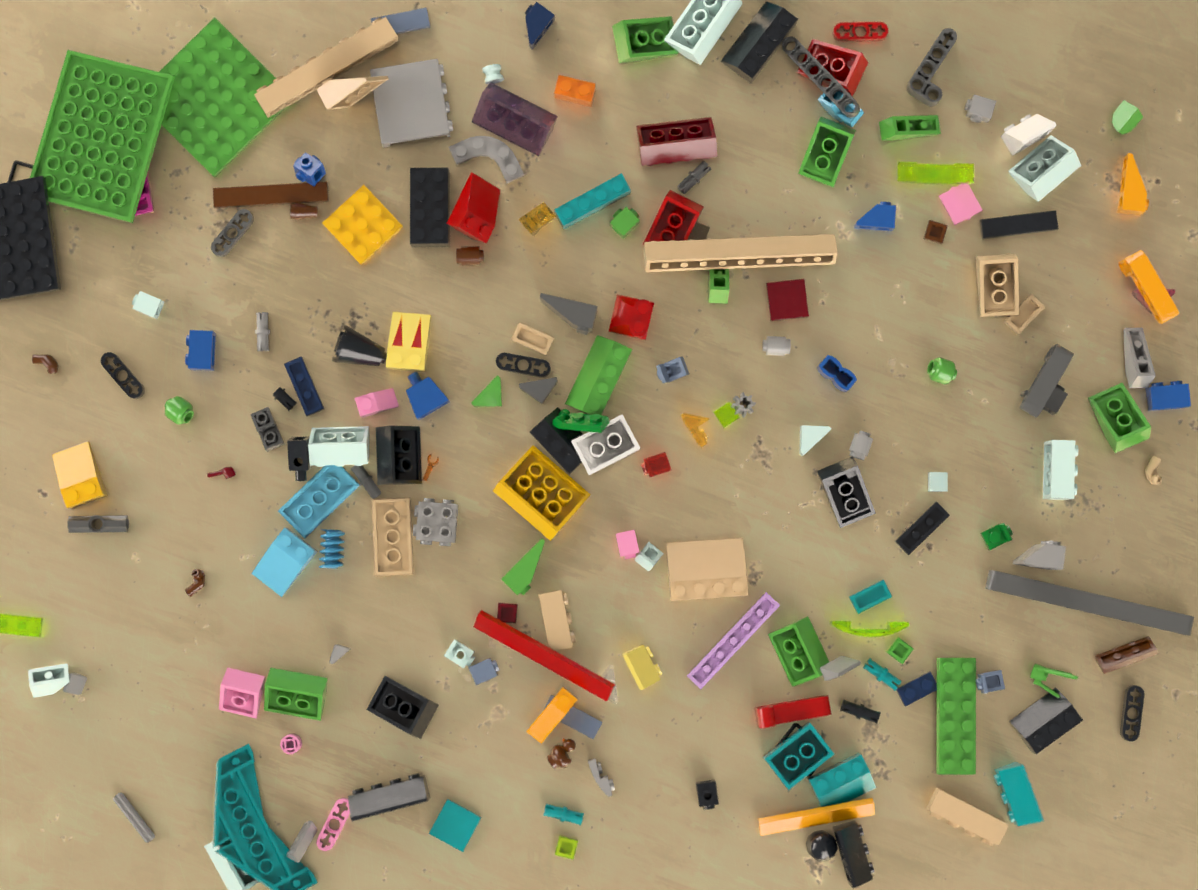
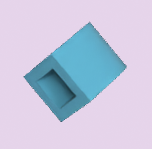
M837 91L834 94L835 100H839L843 97V93L841 91ZM824 93L818 99L829 115L838 122H844L850 127H853L864 114L860 108L857 116L849 118ZM847 105L846 112L854 111L855 105Z

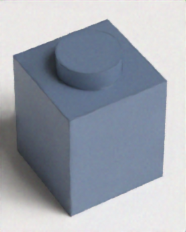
M491 657L469 667L476 685L498 676L497 671H500L496 660L492 661Z

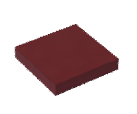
M805 279L766 283L770 321L809 317Z

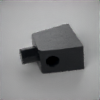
M310 436L291 437L287 440L289 471H295V481H306V470L312 467V465L310 466L308 451ZM297 458H301L303 463H299Z

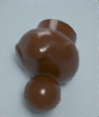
M563 738L562 745H555L552 748L551 754L547 756V759L554 769L558 767L567 768L572 760L567 752H572L575 749V741Z

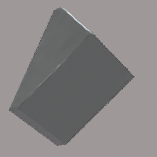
M557 377L520 383L519 388L543 404L558 381Z

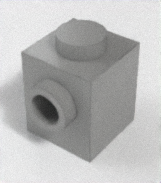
M974 94L971 100L968 99L966 102V117H969L973 122L981 123L983 121L988 123L992 118L996 101Z

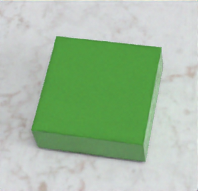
M897 637L886 653L903 664L914 649Z

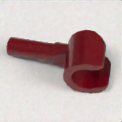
M225 467L222 470L207 473V477L224 474L225 479H229L236 474L232 467Z

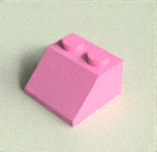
M227 668L220 687L219 710L257 718L264 691L265 676Z

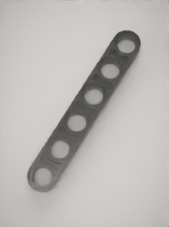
M795 37L785 38L782 42V49L845 116L849 118L857 116L860 112V106L857 101ZM790 42L796 43L793 50H787V45ZM806 54L807 60L803 63L798 62L800 55ZM818 66L819 72L816 75H811V68ZM825 79H831V84L828 87H822V82ZM837 91H842L843 97L835 100L834 94ZM855 104L854 111L846 112L847 105Z

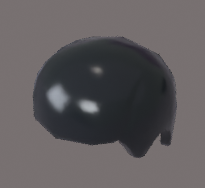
M820 830L814 831L808 836L806 842L807 852L814 859L822 862L829 861L835 856L838 844L832 835Z

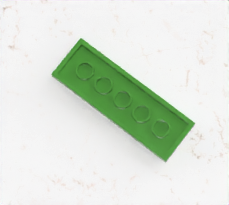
M937 658L936 774L976 775V658Z

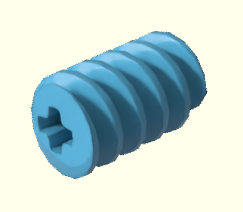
M321 529L326 534L320 535V538L326 541L320 543L321 546L325 547V549L320 550V553L325 555V557L319 558V561L325 564L319 566V568L338 569V567L344 564L338 561L344 558V555L339 554L340 551L344 550V547L339 546V544L345 542L339 536L345 535V532Z

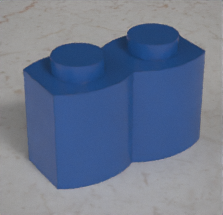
M827 355L817 367L818 372L824 378L831 380L833 385L842 392H847L857 381L856 376L850 370L842 368L841 363L833 356Z

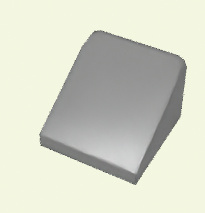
M339 644L334 645L329 660L330 664L336 663L351 648Z
M75 672L70 673V682L64 686L63 692L81 695L87 677Z

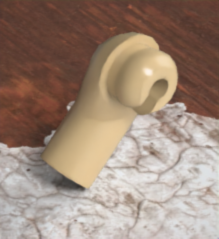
M1152 456L1145 474L1150 484L1159 485L1162 482V477L1158 475L1156 469L1161 460L1155 456Z

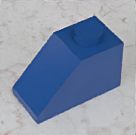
M880 202V204L875 205L855 223L854 229L893 231L895 228L896 205H891V202Z

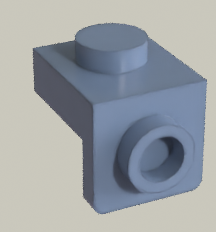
M683 356L656 366L657 376L662 383H669L689 375Z
M1002 670L977 674L976 686L978 690H981V693L986 694L1005 689Z

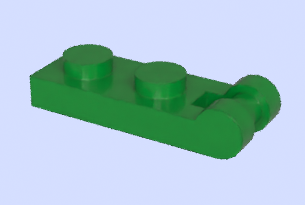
M567 409L561 410L553 420V425L558 429L602 433L610 423L608 416L583 414L581 412L570 413Z

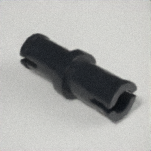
M845 699L840 708L841 712L854 715L857 719H866L875 724L878 723L881 712L864 707L865 705L863 704L858 705Z

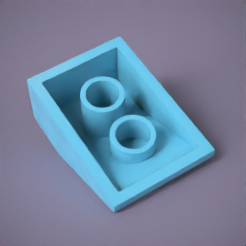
M284 527L251 574L282 597L318 551L290 529Z

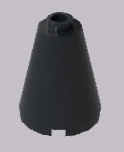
M343 325L342 328L345 332L341 331L334 349L337 356L332 357L333 362L380 366V363H385L387 353L384 352V347L349 326Z

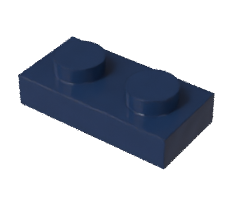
M931 671L898 687L896 691L906 707L936 691L937 683Z

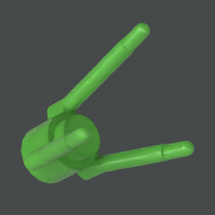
M1036 663L1030 675V678L1034 679L1033 684L1042 687L1056 698H1060V695L1041 682L1042 680L1046 681L1048 673L1075 680L1078 679V676L1071 673L1046 668Z

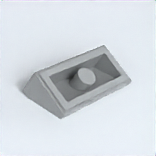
M840 656L820 667V671L824 680L829 681L856 668L861 662L853 658Z
M312 821L304 823L287 853V857L297 863L302 859L317 832V827Z

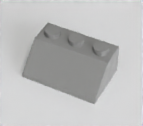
M1041 541V544L1033 545L1014 559L1013 564L1047 570H1063L1066 546H1060L1061 542Z

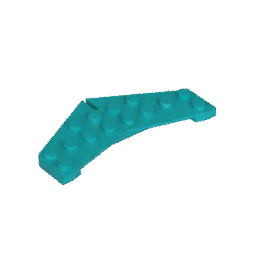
M247 744L221 757L216 763L213 848L227 840H230L231 843L215 852L270 890H306L317 884L318 882L314 874L301 861L297 863L287 857L289 848L270 829L264 819L254 767L255 761L250 745Z

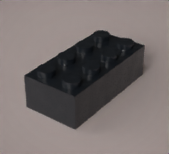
M410 168L411 247H450V226L447 225L450 217L449 168Z

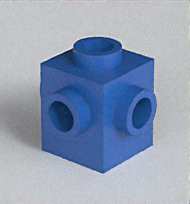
M306 152L297 158L293 165L296 173L295 176L301 182L306 181L312 186H315L326 174L324 165L319 158L314 155L311 156Z

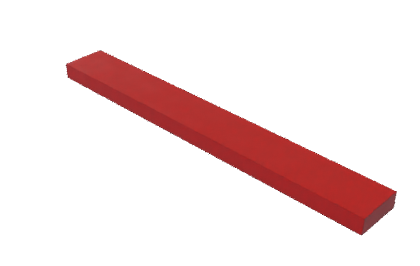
M483 610L478 613L474 628L606 702L609 700L616 684Z

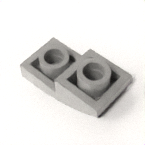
M596 758L588 760L595 781L608 797L612 796V791L615 790L613 780H609L608 775L600 777L599 774L603 773L601 763L596 762Z

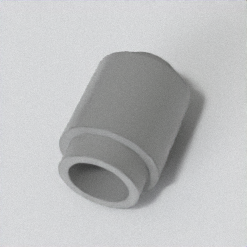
M767 336V339L763 340L762 350L766 351V355L785 356V354H790L791 341L786 339V337Z
M860 431L859 434L855 433L849 449L851 451L849 456L864 460L865 456H868L873 441L870 438L871 434Z

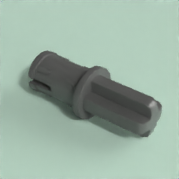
M702 161L692 172L689 171V175L677 186L679 191L683 194L687 193L696 183H700V179L711 170V167H707L708 164Z
M353 466L351 468V471L360 481V486L363 485L372 499L377 498L381 491L372 480L373 476H370L363 466Z

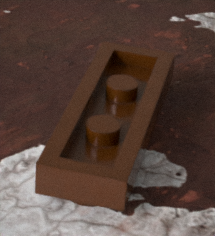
M1148 636L1095 655V659L1103 674L1158 655V650Z

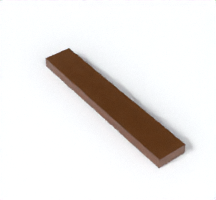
M318 182L315 186L309 183L213 188L214 208L295 204V202H329L327 182Z

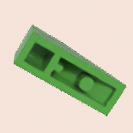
M938 115L892 116L879 122L882 141L941 134Z
M710 269L708 277V303L727 304L729 296V269Z
M543 538L501 579L517 596L520 593L524 595L531 588L529 584L532 582L545 544Z

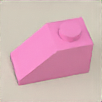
M393 388L355 398L360 417L362 418L399 407Z

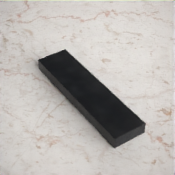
M1056 210L980 220L982 239L1059 229Z

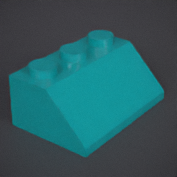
M860 753L807 778L821 807L849 802L876 788L870 770Z
M1013 762L994 769L996 775H993L997 786H1000L1003 793H1000L1004 805L1007 804L1009 808L1007 815L1010 822H1014L1016 826H1023L1044 821L1024 765Z

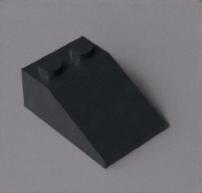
M853 457L817 471L840 528L876 514L859 467Z
M384 676L366 710L404 732L421 739L439 705Z

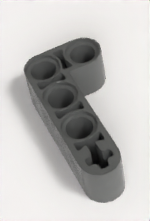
M946 28L940 33L907 85L908 93L927 106L937 105L942 98V90L930 82V80L956 42L957 34L951 28ZM946 36H949L950 39L948 40L946 45L943 46L942 42L944 41ZM933 51L940 52L941 58H935ZM922 67H929L931 69V73H924ZM918 82L921 85V89H914L912 83ZM930 92L935 93L936 96H937V99H936V100L930 99L929 96H928V93H930Z
M1058 344L1050 348L1044 358L1045 363L1019 407L1020 409L1036 418L1039 416L1074 353Z

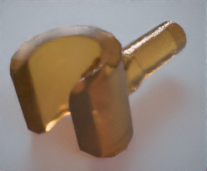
M432 454L427 458L428 466L423 477L425 481L428 480L433 467L439 463L438 457L434 463L429 461Z

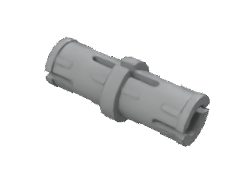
M268 312L256 313L257 330H255V334H257V351H269L268 334H270V330L268 329Z

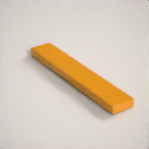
M873 798L759 818L760 835L875 815Z

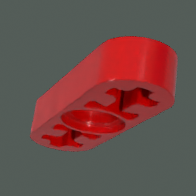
M841 22L834 27L833 37L840 42L882 41L886 38L889 30L888 26L883 22ZM850 27H853L852 37L849 36L850 33H844L843 36L837 33L840 28H843V31H849ZM863 27L866 34L860 37L856 35L855 29ZM869 27H872L871 31H876L878 27H881V30L884 31L881 36H878L877 32H872L871 36H868L870 32Z

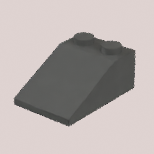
M543 293L540 294L541 302L573 329H576L577 333L588 335V332L592 333L597 314L596 305Z

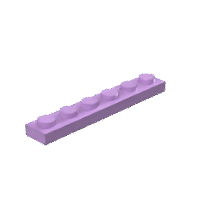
M765 592L692 669L687 677L702 689L780 605Z

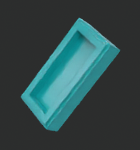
M884 580L849 596L857 614L892 597Z

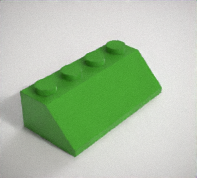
M597 335L565 405L585 414H599L602 416L632 349Z

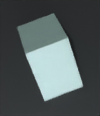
M800 426L799 454L801 456L805 455L831 428L829 426Z

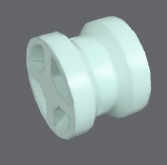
M492 64L482 68L483 73L486 74V84H496L504 80L503 75L500 73V64Z

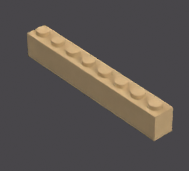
M387 18L374 20L368 28H360L355 32L356 35L351 38H343L339 41V45L334 48H326L322 52L323 54L317 58L316 56L309 58L305 65L301 67L296 66L289 71L290 74L284 77L279 76L273 80V84L269 86L264 85L257 89V93L254 96L268 118L321 87L323 81L329 78H337L398 42V36Z

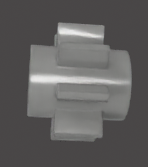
M742 392L740 398L738 396L733 398L736 403H733L731 407L735 409V415L739 413L742 414V417H745L747 412L749 414L754 412L751 407L756 403L752 402V395L748 397Z

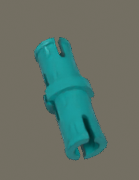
M871 658L867 661L868 664L865 663L864 669L876 676V680L879 682L883 681L894 691L898 688L897 685L901 684V680L889 673L886 667L882 668Z
M547 803L543 816L559 819L560 822L567 821L580 826L584 813L568 810L567 807L563 806L561 808Z

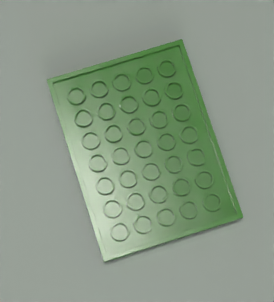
M67 50L30 178L45 177L49 202L133 223L175 80L173 75Z

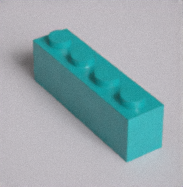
M621 173L554 209L555 215L563 229H566L626 197L631 193V189Z

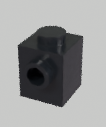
M715 779L695 782L699 807L708 810L714 809L715 805H719Z

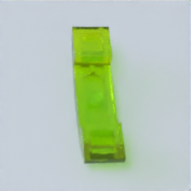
M897 162V181L916 184L974 183V164L955 163L954 165Z
M830 621V625L842 632L856 636L880 637L891 635L907 628L909 622H887V629H851V621Z

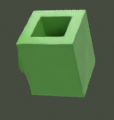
M627 207L623 210L620 208L613 215L614 219L610 222V226L624 239L639 224V215L632 208L630 210Z

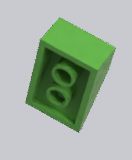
M672 16L622 20L613 25L619 63L637 62L678 54L679 52L664 40L674 26Z
M820 117L798 174L834 187L856 130Z
M1123 383L1088 397V401L1103 434L1115 453L1150 438L1151 425Z

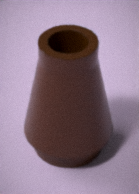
M298 202L290 204V219L298 221L317 218V206Z

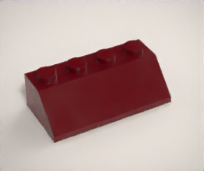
M712 117L636 126L642 166L717 157V141Z

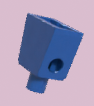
M417 371L407 377L412 387L407 389L406 392L418 420L450 402L430 377L422 380Z

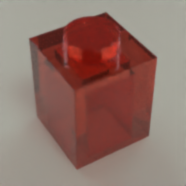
M666 452L643 459L644 464H641L644 475L648 474L649 478L671 471Z

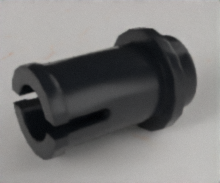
M279 387L273 393L274 400H278L290 411L297 402L285 392V388Z

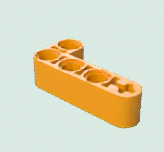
M1142 250L1119 262L1122 273L1126 277L1131 276L1158 323L1163 324L1179 314L1172 298Z

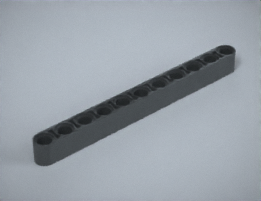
M989 570L985 589L1188 636L1191 635L1194 621L1193 616L994 570Z

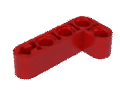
M828 695L754 708L758 728H768L776 726V724L832 714Z

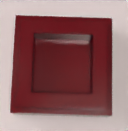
M498 603L497 619L504 623H516L518 604Z

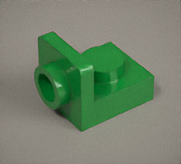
M1004 523L995 525L980 533L988 550L1011 541V535H1013L1009 525Z

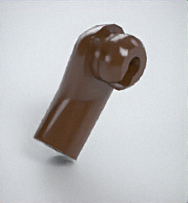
M33 354V364H43L49 374L57 373L58 363L51 355Z
M200 569L192 571L193 584L185 589L189 597L193 596L205 585V574Z

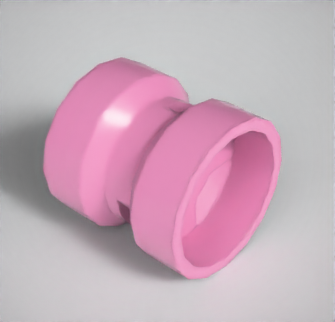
M291 733L283 737L280 743L281 749L287 754L296 753L302 746L300 736Z

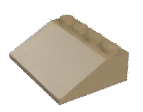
M743 538L666 543L670 601L748 596Z

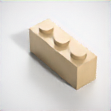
M562 590L539 594L549 648L556 651L573 647L572 643L576 642L574 631L570 632L568 625L572 624L570 612L566 613L565 605H568L567 594H562Z

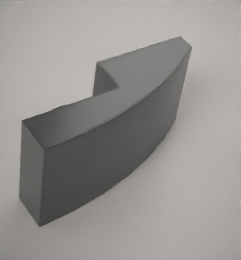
M269 407L250 414L267 452L285 445Z

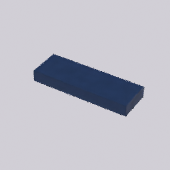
M302 356L285 363L284 366L306 416L308 417L324 410V406Z

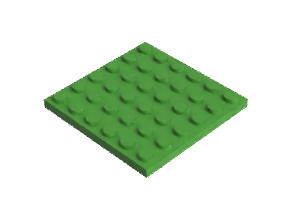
M215 17L159 71L175 77L162 126L214 178L284 110L282 109L269 118L266 116L254 94L257 93L256 91L260 87L273 84V80L276 78Z

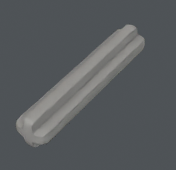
M118 793L113 798L114 802L146 843L155 838L154 833L124 794Z

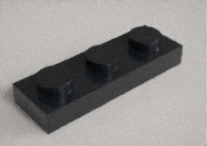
M936 501L894 542L907 555H910L950 515Z

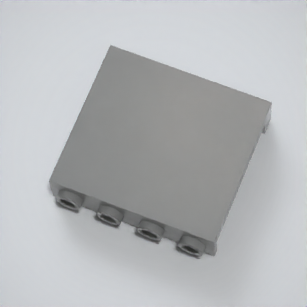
M438 59L370 69L371 77L388 76L389 78L373 90L383 148L391 147L390 144L444 135L451 137L450 131H453L452 120H448L447 113L450 112L449 101H445L444 94H447L446 82L442 83L441 76L444 75L443 64H439Z

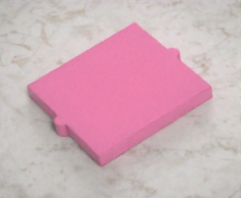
M967 181L957 187H951V190L939 195L954 225L966 219L970 220L971 216L982 211Z

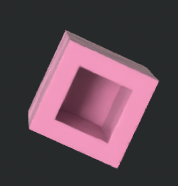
M635 530L615 534L620 557L624 556L625 559L636 557V553H639Z

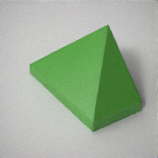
M497 375L471 404L474 407L502 406L501 378Z

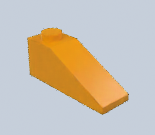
M1128 153L1123 159L1118 213L1142 215L1145 213V210H1148L1149 199H1147V192L1133 154Z
M563 686L526 732L542 744L578 698Z

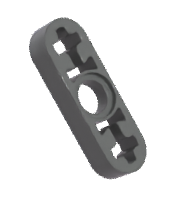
M246 209L239 210L212 242L211 250L216 256H226L252 225L254 217L250 211ZM248 214L247 218H248L249 220H248V222L243 221V222L240 224V226L243 227L242 230H241V229H240L237 225H235L234 223L237 222V223L239 224V223L241 222V220H242V219L240 218V216H241V215H244V216H245V215ZM230 228L237 229L238 234L235 238L227 236ZM223 236H224L229 242H231L230 244H228V243L226 242V243L223 245V248L225 249L223 252H222V251L216 252V251L218 250V248L216 247V245H217V244L222 245V244L224 243V240L222 239Z

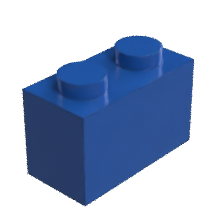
M190 330L189 335L186 336V346H189V353L185 356V364L188 365V369L214 371L216 333L214 331Z
M1182 381L1170 382L1171 385L1163 386V382L1151 383L1152 387L1146 388L1148 411L1191 407L1189 384H1182Z

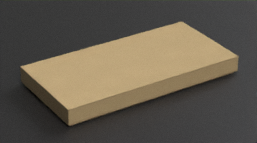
M411 498L372 499L375 576L414 574Z

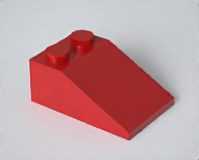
M812 39L807 50L853 96L868 65V61L863 53ZM805 54V56H804V58H803V60H802L801 63H803V62H805V61L807 60V55H806V54ZM819 67L811 68L810 74L816 75L819 72ZM800 68L798 69V74L810 79ZM825 79L822 85L828 87L831 84V79Z
M471 172L447 221V225L473 240L487 244L495 227L500 189Z
M669 190L644 242L688 240L704 206Z

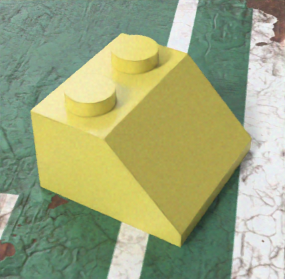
M642 644L623 654L640 691L661 680L659 675L662 672L658 664L653 665L650 658L654 656L649 646L645 648Z

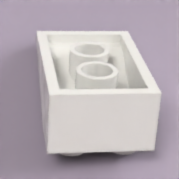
M1029 114L1020 120L1021 123L1017 126L1012 124L1004 129L1005 133L1001 138L1013 156L1045 138L1057 125L1054 121L1039 114L1032 117Z
M623 414L610 420V423L602 433L587 432L571 441L589 475L640 450V446Z

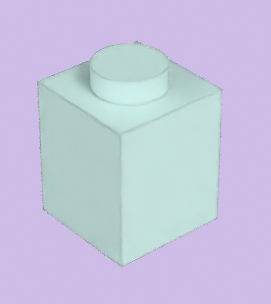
M140 291L133 298L132 305L134 306L132 309L158 319L165 302Z

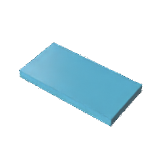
M325 465L278 512L305 539L360 484L342 466Z

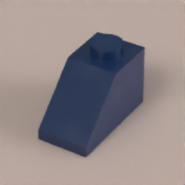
M538 2L534 6L530 5L525 12L529 47L532 50L555 21V15Z

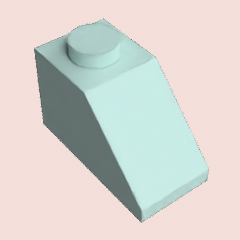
M68 663L28 670L29 686L33 698L53 695L70 682Z

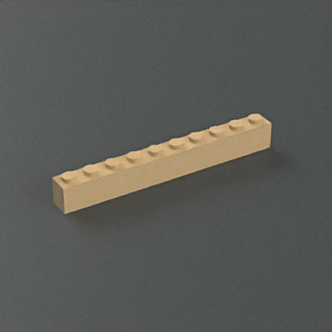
M835 234L644 242L643 252L645 272L831 265L836 263L838 254Z

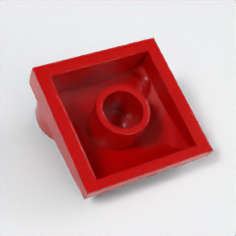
M617 295L608 332L646 340L654 302Z

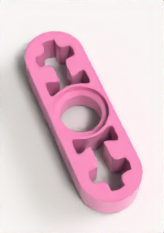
M340 798L336 801L317 838L316 843L320 850L328 851L334 846L350 815L348 798ZM346 802L348 810H344L341 816H345L344 820L338 815H333L334 812L339 813L341 809L338 806L339 803ZM337 819L340 822L339 829H331L329 826L330 820ZM326 829L328 832L336 834V836L331 835L329 838L331 845L327 844L324 847L321 838L325 839L327 837Z

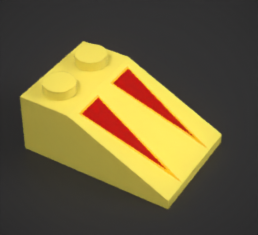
M402 312L392 313L386 367L388 369L426 372L431 315Z

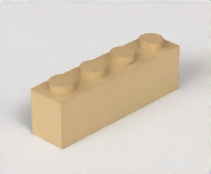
M938 788L935 789L926 809L931 811L929 815L939 820L941 817L947 819V824L956 829L958 826L965 828L964 833L974 838L976 835L982 837V842L991 847L993 843L999 846L1009 826L1005 822Z

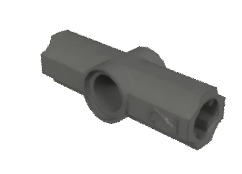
M128 515L69 516L68 518L69 533L128 532L129 528ZM97 519L102 521L100 529H96L94 525Z

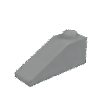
M1124 328L1125 373L1129 388H1148L1156 375L1143 328Z

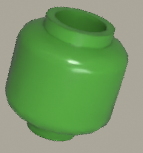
M938 357L930 361L927 374H929L932 381L946 385L956 378L957 370L953 361Z
M180 396L168 399L164 406L165 416L178 425L188 423L194 414L191 403Z

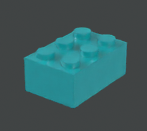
M807 722L763 758L789 790L831 758L834 753L813 725Z

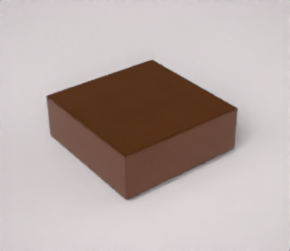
M929 220L923 239L942 244L948 225Z

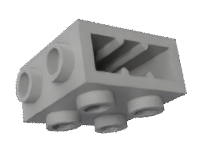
M424 498L423 502L419 501V505H415L414 517H418L417 525L414 524L413 536H416V540H420V544L432 545V541L440 542L439 546H451V543H456L458 504H454V500L443 499V503H435V499Z

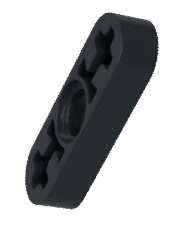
M111 352L103 354L101 365L130 398H141L145 391L141 382L116 354ZM114 357L113 363L116 366L121 365V367L115 369L110 364L106 365V363L108 362L107 358ZM122 370H125L128 374L127 379L124 381L118 379V373ZM130 382L135 387L139 386V393L131 394L132 388L129 385L126 387L124 385Z
M501 353L496 358L497 367L503 371L541 378L548 376L551 371L550 364L543 359L510 353ZM507 357L508 361L513 362V358H517L515 369H511L512 364H506L505 367H502V363L499 360ZM520 360L528 361V369L520 370L518 362ZM532 361H535L534 366H541V363L545 364V367L548 368L547 371H543V374H540L538 369L533 368L534 372H530Z
M1131 685L1125 690L1120 727L1121 737L1131 742L1137 740L1140 735L1145 696L1144 690L1136 685ZM1135 689L1139 693V696H1136L1134 701L1138 703V706L1129 704V701L1133 702V696L1130 695V692H1134ZM1130 708L1137 710V716L1134 719H1130L1127 715ZM1126 720L1136 722V725H1131L1134 735H1130V738H1128V734H1125V731L1130 729V724H1126Z

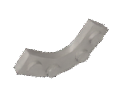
M474 136L449 147L456 165L475 157L484 156L491 158L497 163L507 184L524 177L523 171L512 150L496 138Z

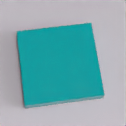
M447 799L429 834L463 852L481 816Z

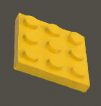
M365 185L361 186L322 222L360 265H363L403 228L401 223Z

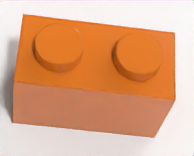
M558 75L554 97L591 107L596 84Z

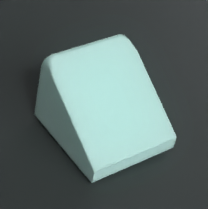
M928 472V492H948V472Z
M648 542L635 558V561L647 571H650L664 553Z

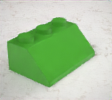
M809 617L795 621L768 634L792 687L822 676L820 667L829 663V660Z
M270 668L265 683L264 710L321 721L328 678Z

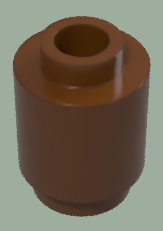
M467 246L456 249L457 264L462 266L480 265V262L484 261V251L480 250V246Z

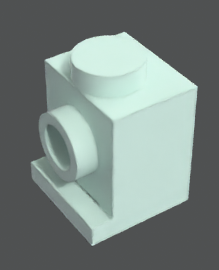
M454 639L444 657L465 668L466 665L470 667L475 659L473 656L475 651ZM459 651H462L464 653V657L462 659H459L457 657V653Z

